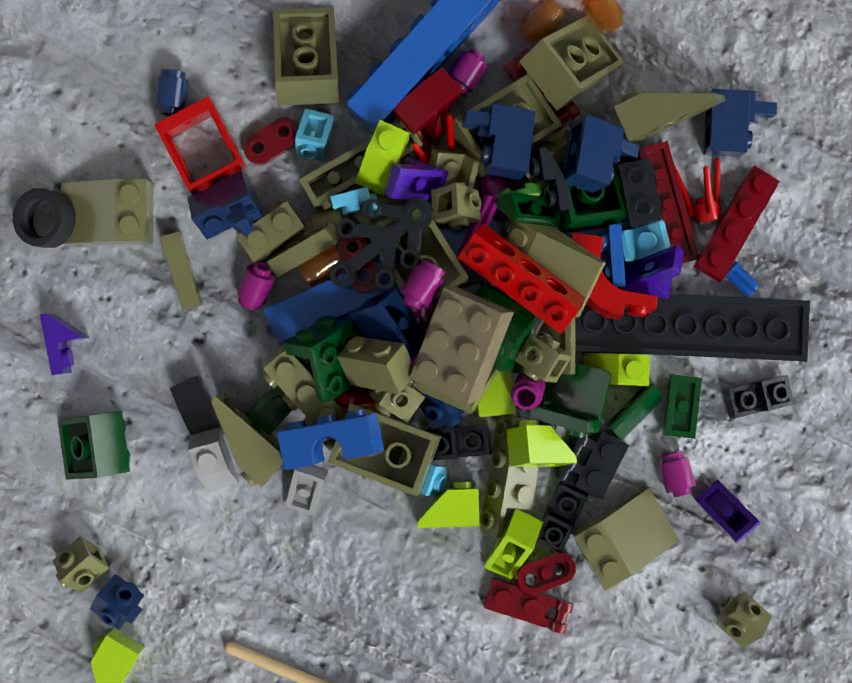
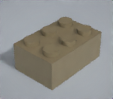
M458 287L443 288L410 379L466 405L479 401L514 312Z

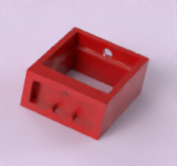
M209 96L154 124L188 191L193 194L204 191L214 183L247 167L217 107ZM212 117L234 161L195 181L172 137Z

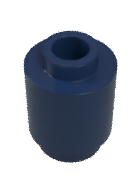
M173 69L161 70L160 76L157 77L154 107L160 109L161 115L171 116L185 109L188 81L185 80L186 73Z

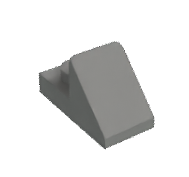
M315 465L295 468L285 507L314 516L328 471Z

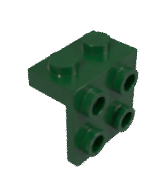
M323 316L318 318L315 324L297 331L294 337L284 342L286 355L310 359L320 402L329 403L352 387L337 356L346 347L347 343L356 336L353 321L335 319L334 316Z
M575 362V374H561L556 383L548 382L544 403L531 409L529 418L539 420L538 425L551 426L553 429H556L557 426L567 428L566 433L576 437L584 438L585 434L599 432L611 382V373L608 370Z

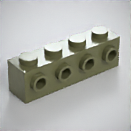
M401 122L394 125L395 127L409 132V142L401 160L403 157L418 160L419 157L412 148V144L417 143L423 151L421 140L417 133L413 135ZM371 139L299 179L317 211L321 208L324 211L333 208L331 196L364 188L355 184Z
M284 342L261 361L265 371L262 373L263 378L272 388H275L277 385L285 393L282 397L283 400L293 411L299 408L306 416L303 419L306 420V425L317 424L316 418L335 414L336 420L344 419L347 411L342 405L335 402L334 399L329 403L319 401L313 372L299 357L286 355ZM327 437L323 444L332 452L336 440Z

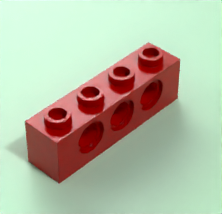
M484 223L474 233L457 257L561 334L580 311L585 301L584 296Z

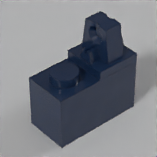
M713 89L709 93L724 95L726 101L705 110L704 155L741 157L752 146L753 133L749 130V125L758 124L759 118H773L776 116L777 102L760 101V95H756V91Z
M493 103L489 108L482 107L480 111L466 110L463 113L461 127L478 131L477 136L482 137L481 142L487 143L483 145L481 152V163H485L484 174L520 180L528 173L536 111Z
M588 114L584 115L570 124L562 171L566 184L592 193L609 186L614 176L613 163L619 161L628 163L632 159L638 158L639 146L623 139L624 128Z
M242 170L209 186L204 191L196 192L187 197L191 219L206 240L232 227L234 230L240 228L242 235L245 236L255 231L253 221L262 217L256 191Z
M397 289L368 299L350 315L356 334L362 333L364 338L404 343L410 358L420 351L426 336L408 306L402 301L403 298Z

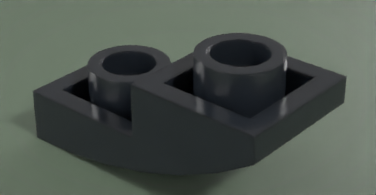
M546 147L531 152L529 174L534 178V184L546 183L547 188L544 191V199L546 205L550 207V214L562 213L573 209L568 186L554 157Z
M197 375L170 387L174 401L190 435L219 427L222 434L225 435L200 376Z
M788 375L723 389L729 419L794 405Z
M489 424L426 430L441 436L432 461L492 454Z
M560 480L541 521L543 524L537 542L562 553L575 528L574 523L588 498V493Z

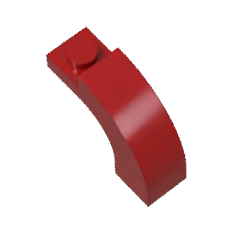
M576 232L571 234L570 238L601 259L604 237ZM602 271L586 305L602 316L614 320H619L623 316L624 309L628 310L629 315L646 317L647 313L651 314L656 309L658 296L621 290L612 285Z

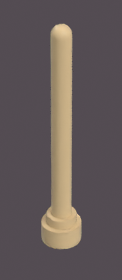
M232 641L224 644V651L297 683H330Z

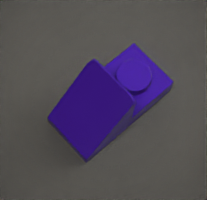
M403 157L400 164H393L384 194L392 199L422 198L424 200H432L431 190L444 187L449 171L409 157Z
M676 244L626 264V286L623 288L630 292L658 296L664 299L669 298L672 278L681 274L684 251Z
M40 314L51 375L72 373L71 366L74 365V356L71 348H67L66 343L88 339L89 337L55 314Z
M716 480L695 499L697 504L719 526L721 532L736 544L760 524V521L719 480Z

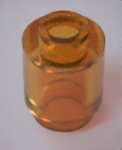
M541 0L519 20L521 25L519 32L529 43L532 41L538 43L561 24V19L565 14L556 1Z
M616 0L581 1L585 7L584 12L601 33L608 30L611 34L625 22L622 18L626 12Z
M334 245L297 267L311 287L317 283L320 285L330 278L332 266L341 261L338 249Z

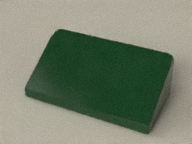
M507 192L495 203L514 222L554 227L562 226L559 213L550 214V207L546 205L545 199L542 196Z
M650 383L649 386H643L606 423V427L619 440H624L663 400L658 388Z

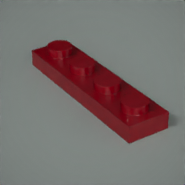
M668 141L639 148L638 160L647 158L653 160L670 246L677 244L684 251L682 264L697 260L699 253Z
M755 165L749 170L695 262L694 268L718 283L724 280L780 183L778 179Z

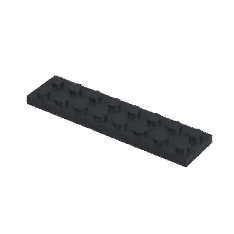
M669 294L667 299L658 297L656 309L651 314L647 313L646 317L629 315L628 310L624 309V314L619 320L602 316L585 304L580 317H575V351L808 362L810 301Z

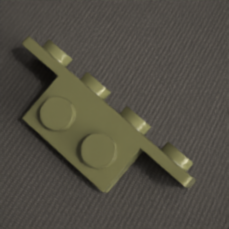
M513 414L499 415L496 425L494 450L491 454L489 479L485 488L484 509L480 518V532L496 538L502 537L507 508L532 510L539 467L509 466L506 430L519 427L518 422L522 421L521 416Z

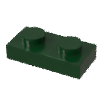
M669 374L663 435L695 439L702 378Z

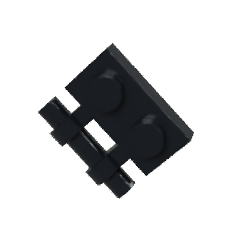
M600 431L596 441L589 439L591 433L585 434L584 438L572 436L571 440L573 442L570 450L576 455L577 459L584 446L591 449L583 466L578 463L562 465L556 477L567 481L571 471L579 474L574 486L602 500L629 445Z

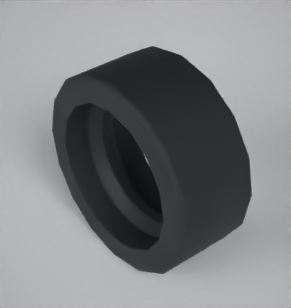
M33 188L23 193L17 200L13 210L15 232L23 242L31 246L56 248L68 240L75 227L76 213L72 202L64 194L54 190ZM48 200L54 206L56 221L48 235L39 236L33 226V215L36 207L42 201Z

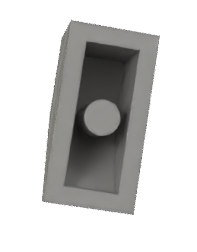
M221 428L190 435L188 453L197 478L210 492L238 484L239 480Z

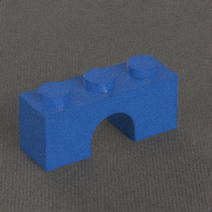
M365 409L346 412L347 418L336 420L335 414L316 418L317 424L306 425V420L287 423L288 429L277 432L284 470L311 466L325 461L323 443L327 437L334 438L339 442L344 460L374 455L383 451L384 447L377 412L366 414Z

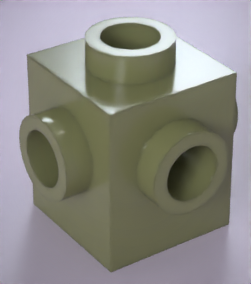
M454 182L431 190L434 221L449 225L452 230L467 229L469 224L481 221L479 190L467 187L463 182Z
M546 333L543 336L530 334L515 361L523 366L522 372L534 380L540 378L543 381L556 383L572 356L558 347L560 341Z
M412 379L400 394L374 389L369 393L377 402L374 407L379 412L389 418L394 414L405 422L410 420L425 396L412 386L415 382Z
M79 536L52 560L57 570V580L64 587L69 588L71 586L81 593L109 569L101 549L82 536Z
M744 591L734 598L729 596L721 603L719 607L721 612L716 624L744 648L764 637L772 616Z

